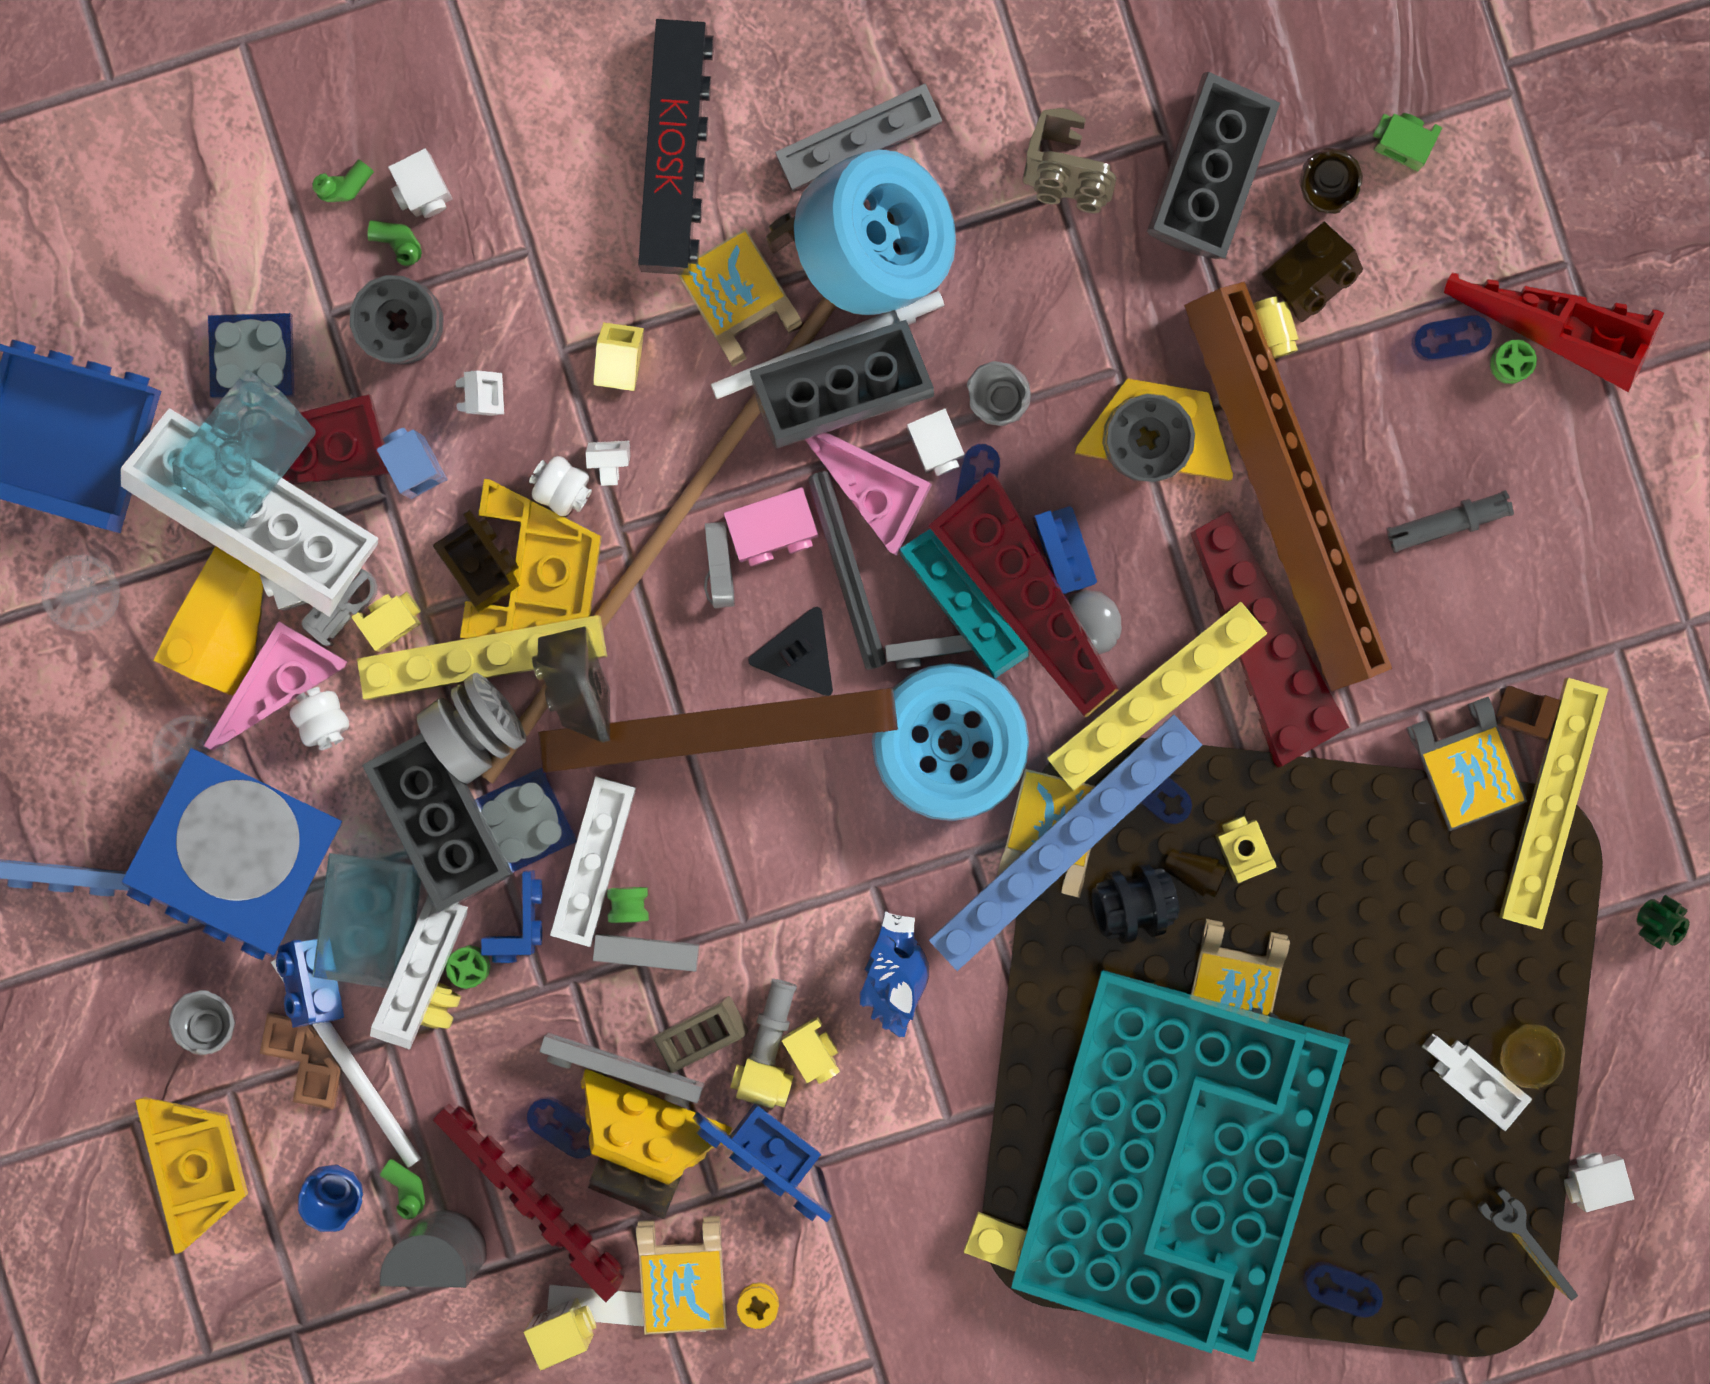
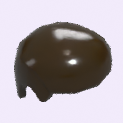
M1325 148L1313 154L1304 163L1299 184L1304 199L1318 212L1336 214L1340 213L1343 208L1358 198L1363 174L1359 162L1347 151Z

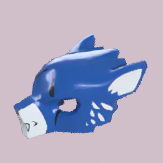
M885 912L877 942L864 969L868 974L859 994L860 1005L862 1007H873L871 1019L879 1018L883 1029H889L898 1037H905L908 1023L910 1020H913L915 1008L927 986L930 966L923 949L914 938L915 918Z

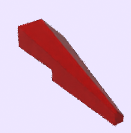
M1451 273L1444 289V293L1627 392L1630 391L1642 368L1664 316V312L1659 310H1652L1649 316L1627 312V305L1615 303L1612 309L1599 307L1588 303L1587 297L1524 286L1521 292L1499 288V281L1487 279L1484 285L1474 284L1459 279L1458 273Z

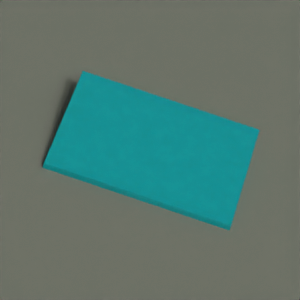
M1103 970L1011 1288L1205 1352L1212 1353L1213 1349L1254 1362L1350 1039Z

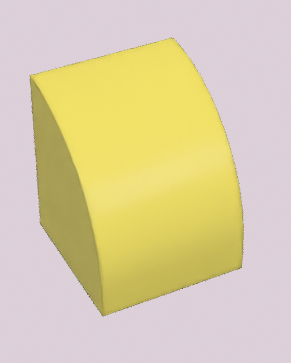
M603 322L596 346L594 385L630 391L635 390L644 328Z

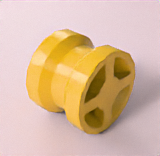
M762 1282L746 1286L740 1293L737 1304V1313L741 1322L747 1327L761 1329L771 1325L778 1313V1295L770 1285Z

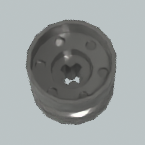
M385 275L369 281L356 294L350 308V328L356 343L368 355L386 363L411 364L424 359L437 347L443 334L444 314L438 299L426 286L404 276ZM406 311L405 321L409 323L407 329L397 328L393 331L392 328L395 323L390 319L392 314L397 313L401 315Z
M1143 394L1124 400L1112 410L1104 425L1102 443L1108 461L1117 472L1132 480L1158 482L1173 477L1186 466L1194 450L1195 431L1190 416L1179 403L1164 395ZM1142 427L1146 431H1155L1157 437L1152 440L1154 447L1150 450L1146 445H1137L1136 440L1141 437L1139 429Z

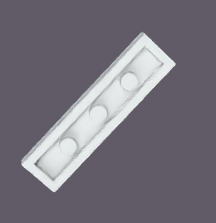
M595 777L550 936L588 947L592 945L636 787Z
M428 895L372 1024L371 1037L407 1049L411 1048L467 916L468 907L457 904L444 911L437 912Z

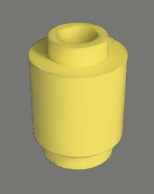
M1277 296L1254 303L1253 305L1267 345L1270 347L1274 359L1298 351L1295 341L1299 340L1288 302L1279 303Z
M747 1058L745 1066L736 1065L730 1088L738 1090L737 1099L774 1109L775 1105L785 1108L793 1076L785 1074V1069L761 1064Z

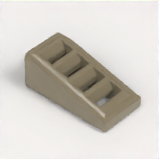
M728 996L657 1033L652 1038L668 1068L673 1073L742 1039L748 1033V1028L732 998ZM716 1014H719L728 1031L727 1034ZM704 1020L707 1021L716 1038L712 1042L701 1023ZM688 1028H691L701 1046L697 1050L686 1031ZM674 1035L678 1037L687 1054L682 1058L670 1038Z

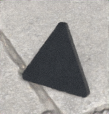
M813 607L751 655L748 659L749 664L822 695L830 696L833 693L821 608Z

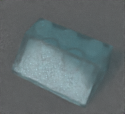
M246 369L172 462L174 483L244 527L314 437L316 431L280 390Z
M329 853L312 977L388 989L416 923L421 879L412 862Z

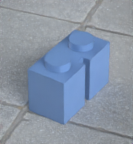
M401 428L383 438L385 445L377 448L400 494L410 499L448 480L425 436L414 429L407 432L405 428Z

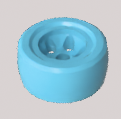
M880 149L845 158L818 175L804 190L796 207L794 220L795 246L803 269L811 283L823 297L838 308L853 314H882L915 303L942 283L948 275L954 260L956 245L955 224L949 203L942 189L924 167L912 158L899 152ZM866 199L870 203V211L863 205ZM887 212L893 215L895 219L894 225L888 221ZM893 242L899 245L901 249L900 255L894 251Z
M948 663L928 666L914 672L893 688L898 730L873 733L872 750L874 764L880 778L896 800L911 811L930 819L956 821L970 819L990 811L1008 797L1019 782L1027 763L1029 736L1027 721L1019 702L1003 683L994 679L991 674L972 666ZM938 704H945L950 709V716L945 721H939L933 715V710ZM974 711L979 714L980 724L978 727H966L964 724L966 713ZM917 726H923L929 732L928 739L923 743H917L912 738V731ZM946 730H951L953 736L960 735L962 744L961 746L956 745L959 750L954 754H949L946 748L940 749L938 746V739H944L941 734ZM978 741H983L989 747V753L984 758H977L972 753V747ZM925 756L934 757L937 761L935 771L931 773L922 771L920 768L922 758ZM955 764H962L967 769V775L961 781L954 780L950 775V769Z

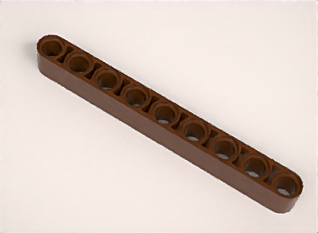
M893 688L547 730L538 732L542 769L543 773L893 731L898 730L894 690Z

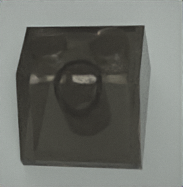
M586 626L539 637L538 653L532 656V663L537 679H544L546 683L545 697L549 710L551 712L557 711L563 727L600 742L610 741V688Z

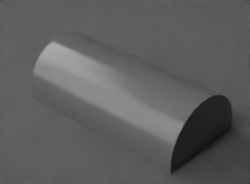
M1211 72L1203 73L1147 229L1148 234L1165 244L1192 254L1213 259H1225L1280 103Z
M907 320L750 371L756 400L775 449L934 397L933 384Z
M422 733L362 765L437 912L453 907L498 884L513 874L467 784L459 781L445 768L428 746Z
M440 1210L425 1215L412 1226L385 1257L380 1272V1286L466 1288L486 1261V1242L482 1231L472 1219L456 1211Z

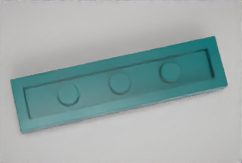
M931 529L899 549L900 556L994 679L1029 656V651L1024 643Z

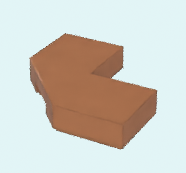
M267 1013L260 1054L300 1061L293 1102L334 1109L336 1107L342 1069L313 1025L293 1028L291 1018L287 1015Z

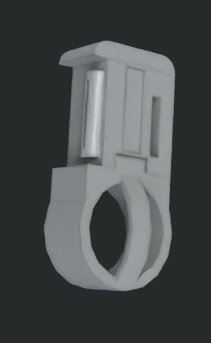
M725 521L705 523L709 572L705 577L704 590L707 599L714 608L735 606L728 530ZM709 576L711 583L712 600L710 599L707 591V582Z
M362 568L359 570L358 573L360 574L349 585L330 617L313 607L302 620L301 625L303 629L322 645L333 646L334 643L330 639H334L352 618V613L354 615L358 612L361 613L365 607L374 601L378 586L376 579L370 572ZM368 578L371 586L368 597L358 604L349 603L348 601Z

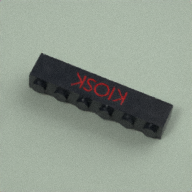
M656 19L638 266L641 272L690 275L691 264H698L700 239H693L694 223H701L703 199L696 198L697 182L704 183L706 159L699 157L700 141L707 142L708 117H702V102L710 101L711 76H704L705 60L713 61L714 35H707L706 22Z

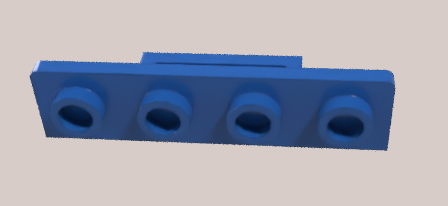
M753 1104L730 1136L699 1112L693 1116V1120L701 1127L697 1132L701 1138L715 1148L722 1143L733 1151L729 1158L749 1173L754 1167L765 1175L761 1182L780 1197L785 1191L794 1197L797 1202L793 1206L808 1219L813 1221L818 1215L825 1222H828L832 1217L826 1208L797 1187L821 1156V1153L759 1105Z

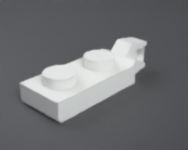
M1432 1033L1422 1045L1439 1060L1433 1068L1440 1074L1439 1077L1504 1131L1511 1126L1532 1100L1467 1045L1464 1046L1458 1040L1450 1047Z

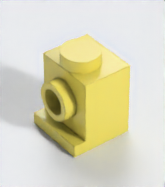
M407 591L401 596L397 595L394 598H391L389 594L381 597L368 607L371 612L368 616L359 612L352 616V619L370 645L378 652H382L421 624L416 617L421 610Z
M1241 816L1222 824L1224 832L1215 835L1235 882H1243L1277 867L1256 820L1247 822L1245 816ZM1243 840H1249L1253 845L1252 852L1247 856L1241 855L1238 850V846Z
M818 1016L786 1034L781 1040L806 1083L816 1079L818 1084H821L840 1072L833 1058L834 1055L839 1053L827 1032L820 1035L817 1031L822 1025Z

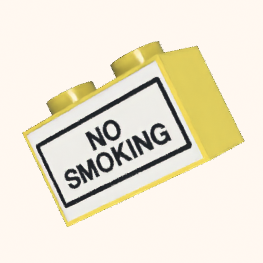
M578 1298L533 1316L524 1330V1334L540 1371L587 1351L594 1336L592 1330L596 1328V1323L587 1305L581 1307Z

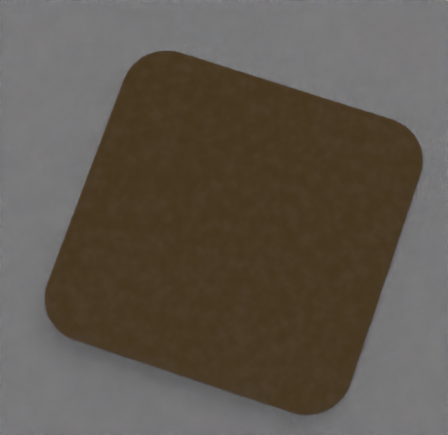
M1147 738L1137 739L1084 783L1096 786ZM1202 745L1091 848L1080 898L1061 893L1066 871L1016 917L982 1213L1028 1230L1103 970L1191 995L1206 919L1223 923L1222 926L1225 929L1221 948L1266 956L1271 932L1288 936L1287 940H1290V945L1282 968L1272 1013L1277 1015L1280 1020L1349 1038L1350 1041L1263 1333L1464 1357L1494 1355L1518 1345L1532 1334L1544 1319L1551 1305L1555 1287L1511 1232L1499 1229L1491 1220L1483 1216L1478 1209V1204L1483 1201L1492 1211L1500 1209L1502 1200L1495 1192L1498 1188L1504 1189L1511 1197L1519 1200L1526 1209V1229L1558 1268L1566 1198L1564 1180L1568 1179L1603 870L1601 846L1591 821L1580 807L1576 805L1543 929L1499 918L1536 784L1520 782L1527 802L1449 831L1425 770L1299 756L1284 766L1277 768L1269 752ZM1050 762L1041 772L1062 778ZM1241 816H1245L1247 822L1251 820L1258 822L1271 856L1276 863V868L1240 883L1233 880L1228 868L1215 898L1207 894L1202 897L1169 874L1178 896L1179 917L1174 920L1173 925L1167 926V931L1164 935L1151 937L1143 927L1138 929L1136 941L1122 944L1117 938L1109 940L1106 936L1102 935L1095 920L1091 895L1097 883L1103 882L1106 873L1120 871L1126 880L1133 879L1135 866L1149 864L1154 870L1163 869L1172 848L1181 852L1220 859L1219 864L1228 867L1215 835L1224 832L1222 824ZM1249 840L1241 841L1238 846L1239 853L1243 856L1249 855L1253 850L1252 843ZM1432 1033L1450 1047L1456 1040L1464 1046H1469L1532 1099L1506 1131L1439 1077L1440 1074L1433 1069L1439 1060L1422 1047ZM990 1263L1004 1284L1020 1297L1044 1307L1080 1311L1011 1288L1015 1271Z

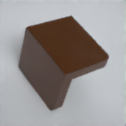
M1506 686L1495 715L1497 725L1537 739L1548 740L1561 700L1547 695H1536L1513 686Z

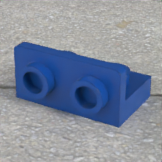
M1068 506L1053 512L1050 510L1035 515L1033 522L1047 564L1064 595L1095 585L1097 578L1073 508Z
M329 937L306 941L293 940L280 945L276 957V967L279 975L283 977L286 991L284 1008L287 1016L291 1018L292 1027H302L344 1018Z

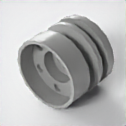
M477 672L464 680V686L457 685L451 689V697L455 706L448 700L440 698L417 714L419 729L430 749L445 768L465 784L471 783L492 767V759L488 751L494 756L503 759L510 754V747L517 749L526 743L525 731L510 703L492 683Z

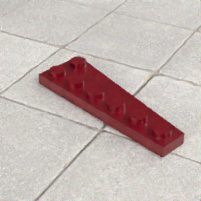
M1228 511L1192 531L1190 534L1209 586L1214 591L1215 602L1220 616L1222 617L1239 602H1242L1267 632V635L1243 653L1239 660L1247 679L1245 684L1249 695H1253L1261 717L1259 722L1277 768L1284 766L1348 729L1349 725L1230 512Z
M449 1103L433 1121L498 1189L504 1190L508 1187L512 1191L509 1198L514 1204L513 1206L523 1216L531 1220L536 1217L541 1222L538 1225L542 1232L541 1235L552 1247L556 1246L559 1249L565 1247L569 1251L568 1257L571 1260L569 1265L606 1303L618 1291L624 1278L619 1273L622 1270L619 1262L606 1251L601 1255L590 1244L593 1238L589 1232L577 1222L571 1225L561 1215L564 1209L560 1203L548 1193L542 1196L531 1185L535 1180L529 1172L519 1164L513 1167L502 1156L505 1153L504 1148L492 1136L487 1135L484 1138L473 1127L476 1124L475 1119L463 1107L458 1106L455 1109Z

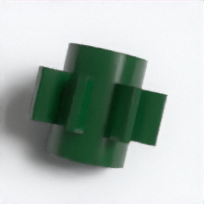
M1667 895L1663 896L1661 902L1650 899L1641 907L1637 915V925L1642 927L1638 935L1660 950L1664 947L1665 942L1675 946L1684 939L1688 932L1690 922L1684 917L1688 910L1682 907L1681 903Z

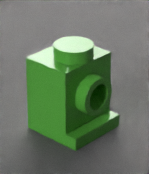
M1395 113L1392 116L1383 114L1373 133V136L1379 139L1374 151L1418 172L1425 165L1443 127L1435 124L1428 130L1423 127L1424 122L1421 119L1408 113H1402L1401 116Z

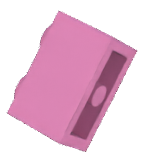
M802 487L724 513L740 562L748 560L750 567L773 560L772 552L786 547L789 554L813 547L811 539L819 537Z

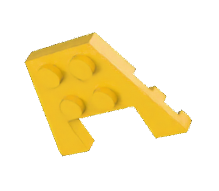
M484 479L479 516L521 522L515 560L519 568L514 571L520 586L511 591L508 607L490 605L478 613L471 602L465 601L460 638L468 639L590 617L602 536L490 479Z

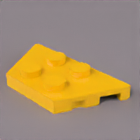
M1127 378L1075 450L1077 455L1108 460L1102 441L1104 425L1112 410L1124 400L1143 394L1164 395L1183 407L1190 416L1195 431L1193 453L1186 466L1179 473L1232 481L1233 472L1208 392ZM1142 427L1139 429L1141 437L1136 440L1137 445H1146L1150 450L1154 447L1152 440L1157 437L1155 431H1146Z
M585 1069L580 1083L581 1089L585 1090L587 1103L585 1117L586 1123L590 1127L589 1144L591 1154L669 1185L679 1178L686 1168L694 1167L702 1161L707 1152L714 1148L697 1134L701 1127L693 1120L695 1112ZM707 1118L730 1136L732 1127Z
M142 1097L136 1099L135 1102L175 1254H178L188 1248L246 1197L248 1191L228 1114Z

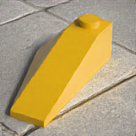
M215 546L173 619L153 661L192 680L234 696L256 659V640L258 625L261 622L263 595L260 573Z

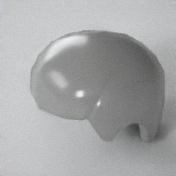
M997 361L979 366L968 379L967 387L969 390L970 407L987 424L1006 426L1019 421L1030 405L1031 392L1029 382L1026 376L1012 364Z
M1083 590L1071 595L1068 602L1098 654L1110 651L1116 645L1122 630L1121 615L1116 604L1100 591Z
M206 990L184 994L173 1005L168 1021L171 1034L176 1043L193 1054L203 1056L220 1051L231 1040L236 1023L231 1007L225 1000Z

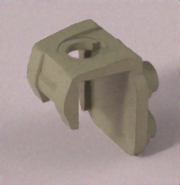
M1064 108L1042 111L1027 151L1023 174L1024 184L1033 186L1037 192L1036 198L1043 203L1059 204L1061 198L1067 197L1077 201L1076 206L1079 210L1087 213H1099L1101 207L1111 201L1115 188L1116 175L1109 171L1110 165L1059 152H1040L1042 138L1080 146L1082 136L1070 128L1084 129L1086 119L1074 111Z

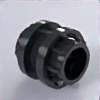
M1149 864L1135 866L1133 879L1126 880L1120 871L1108 872L1105 874L1103 882L1097 883L1096 888L1092 890V907L1096 923L1102 935L1106 936L1109 940L1117 938L1122 944L1134 942L1137 939L1138 929L1143 927L1151 937L1164 935L1167 931V926L1173 925L1174 920L1179 917V902L1174 883L1170 875L1162 868L1154 870Z

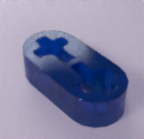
M1478 315L1431 322L1421 326L1414 333L1411 347L1414 354L1424 361H1438L1471 355L1482 351L1489 345L1492 338V329L1490 324ZM1468 324H1472L1474 330H1481L1482 337L1476 340V346H1472L1469 339L1456 341L1455 334L1468 330ZM1427 331H1432V335L1435 338L1444 336L1448 338L1447 343H1442L1435 348V353H1431L1429 347H1422L1421 340L1427 337Z
M977 444L966 452L962 463L955 502L979 481L974 480L976 466L970 464V458H977L980 452L987 453V460L993 462V468H986L983 477L991 472L998 478L1000 457L993 447L987 444Z
M1169 777L1140 802L1160 820L1171 824L1183 822L1188 818L1192 810L1190 796ZM1161 791L1171 798H1174L1177 794L1180 795L1182 800L1179 805L1183 810L1179 815L1173 812L1168 816L1164 814L1163 811L1166 805L1157 797Z
M553 1097L539 1098L530 1106L527 1112V1122L536 1134L573 1158L583 1159L591 1155L590 1147L582 1145L579 1149L572 1146L574 1138L564 1131L568 1127L576 1133L585 1129L590 1134V1127L586 1123V1118ZM548 1106L553 1107L555 1111L552 1116L563 1124L561 1128L551 1122H548L545 1126L538 1123L540 1115L536 1112V1109L545 1110Z
M1326 1262L1315 1263L1305 1274L1304 1283L1307 1291L1314 1299L1321 1303L1364 1318L1373 1316L1382 1306V1291L1374 1281L1367 1277ZM1325 1272H1330L1329 1278L1334 1283L1341 1285L1339 1291L1326 1287L1323 1293L1318 1292L1319 1287L1314 1282L1315 1277H1323ZM1364 1287H1369L1368 1293L1373 1297V1301L1371 1303L1364 1302L1361 1308L1357 1307V1300L1353 1296L1346 1294L1348 1288L1362 1292Z

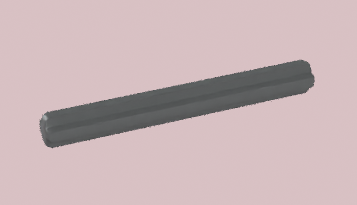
M827 471L812 474L808 478L864 666L867 670L882 667L886 664L885 655L830 474Z

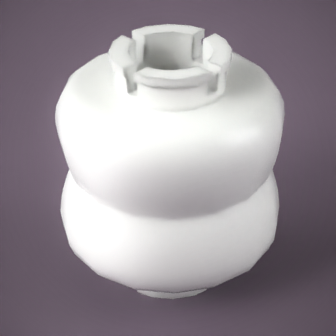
M561 456L553 457L548 464L542 460L533 472L535 475H531L529 480L530 484H534L532 498L538 503L549 505L560 516L568 515L572 509L580 512L588 500L586 497L589 498L592 489L586 488L589 482L588 473L580 468L572 467Z
M315 687L307 690L308 695H305L304 692L299 694L295 698L298 703L290 709V717L299 728L302 743L308 747L319 745V750H325L332 747V742L335 745L342 742L344 738L341 734L349 728V720L340 709L336 693L333 691L320 692V688Z

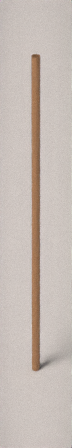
M887 212L888 221L894 225L895 219L893 215ZM823 297L783 354L810 344L837 306ZM755 393L594 616H601L603 630L760 414ZM580 662L557 666L522 714L519 721L522 724L526 737ZM510 747V754L503 759L493 755L491 758L492 767L481 776L493 784L518 748L513 749Z

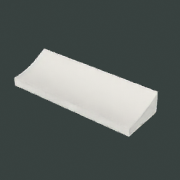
M170 408L121 467V487L329 617L361 567L378 545V537Z

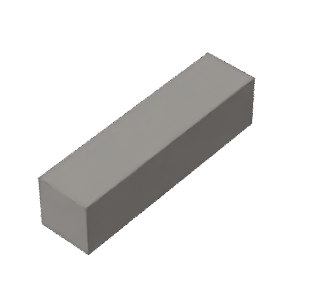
M596 934L593 961L696 972L700 944Z

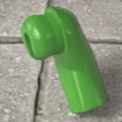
M358 159L345 176L328 177L326 173L319 174L313 180L312 188L319 199L328 203L350 201L357 196L374 171Z
M370 220L368 226L369 241L389 243L397 256L396 260L403 266H412L419 261L422 254L421 245L408 226Z
M390 1159L379 1176L398 1188L399 1205L396 1207L398 1214L404 1219H413L423 1211L425 1205L422 1180L401 1164Z

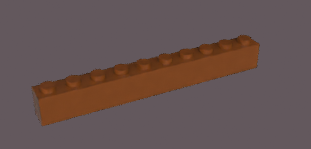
M1245 281L1219 288L1185 304L1184 307L1189 318L1190 327L1195 333L1204 357V364L1213 380L1219 403L1224 409L1233 433L1234 442L1242 456L1248 472V479L1255 490L1262 509L1263 518L1271 532L1278 557L1284 566L1292 587L1293 597L1298 603L1306 624L1308 636L1313 642L1321 663L1322 673L1327 679L1331 692L1391 670L1392 666L1271 349L1267 345Z

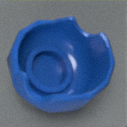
M337 1164L318 1167L305 1178L300 1188L298 1213L306 1225L320 1232L343 1230L349 1220L358 1214L363 1202L362 1183L354 1172Z

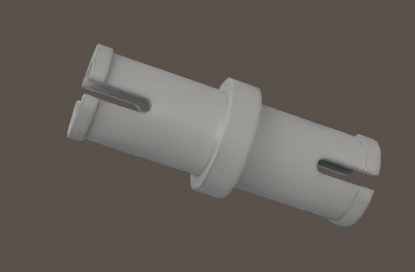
M779 979L771 980L764 1012L759 1013L757 1023L760 1026L752 1054H750L751 1060L775 1066V1059L783 1031H788L790 1024L787 1016L797 988L795 984Z

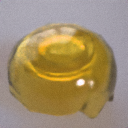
M1522 1025L1505 1039L1501 1047L1500 1064L1506 1077L1520 1088L1541 1089L1554 1082L1563 1070L1565 1049L1559 1036L1546 1026Z

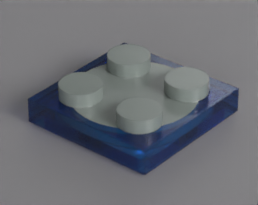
M291 313L208 315L210 398L295 397L293 315Z
M542 767L475 799L512 873L577 842V837L546 773H543Z

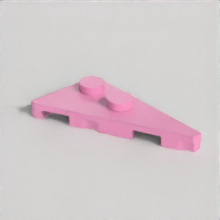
M827 432L805 439L889 552L897 556L932 484Z
M278 621L204 746L214 751L294 700L299 694L305 693L343 669L348 661Z

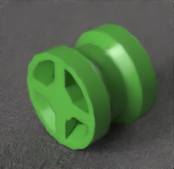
M1511 340L1494 350L1490 357L1492 374L1497 380L1505 384H1514L1526 379L1533 373L1536 367L1537 357L1535 350L1530 344L1522 340Z
M648 887L607 889V898L612 901V910L608 913V922L649 921V912L644 908V900L648 896Z
M472 945L461 947L453 952L446 964V972L450 981L457 987L465 989L473 988L485 981L491 968L488 955H481V948Z

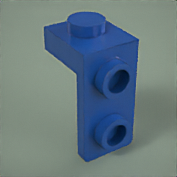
M526 870L522 873L523 936H485L481 938V955H492L493 963L517 962V955H532L535 953V945H542V921H535V904H542V880L535 879V870Z

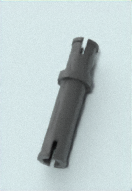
M1505 490L1473 502L1470 499H1466L1460 502L1461 506L1392 528H1386L1389 542L1392 541L1393 543L1391 548L1394 553H1397L1400 550L1468 529L1470 532L1479 530V525L1506 516H1513L1512 502L1507 501L1510 499L1509 494Z

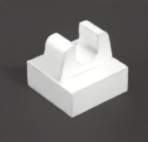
M469 371L464 372V377L456 380V387L465 388V402L457 403L458 411L466 412L467 414L489 416L504 414L502 373Z
M629 441L588 443L586 449L587 468H599L601 486L618 485L619 467L629 465Z

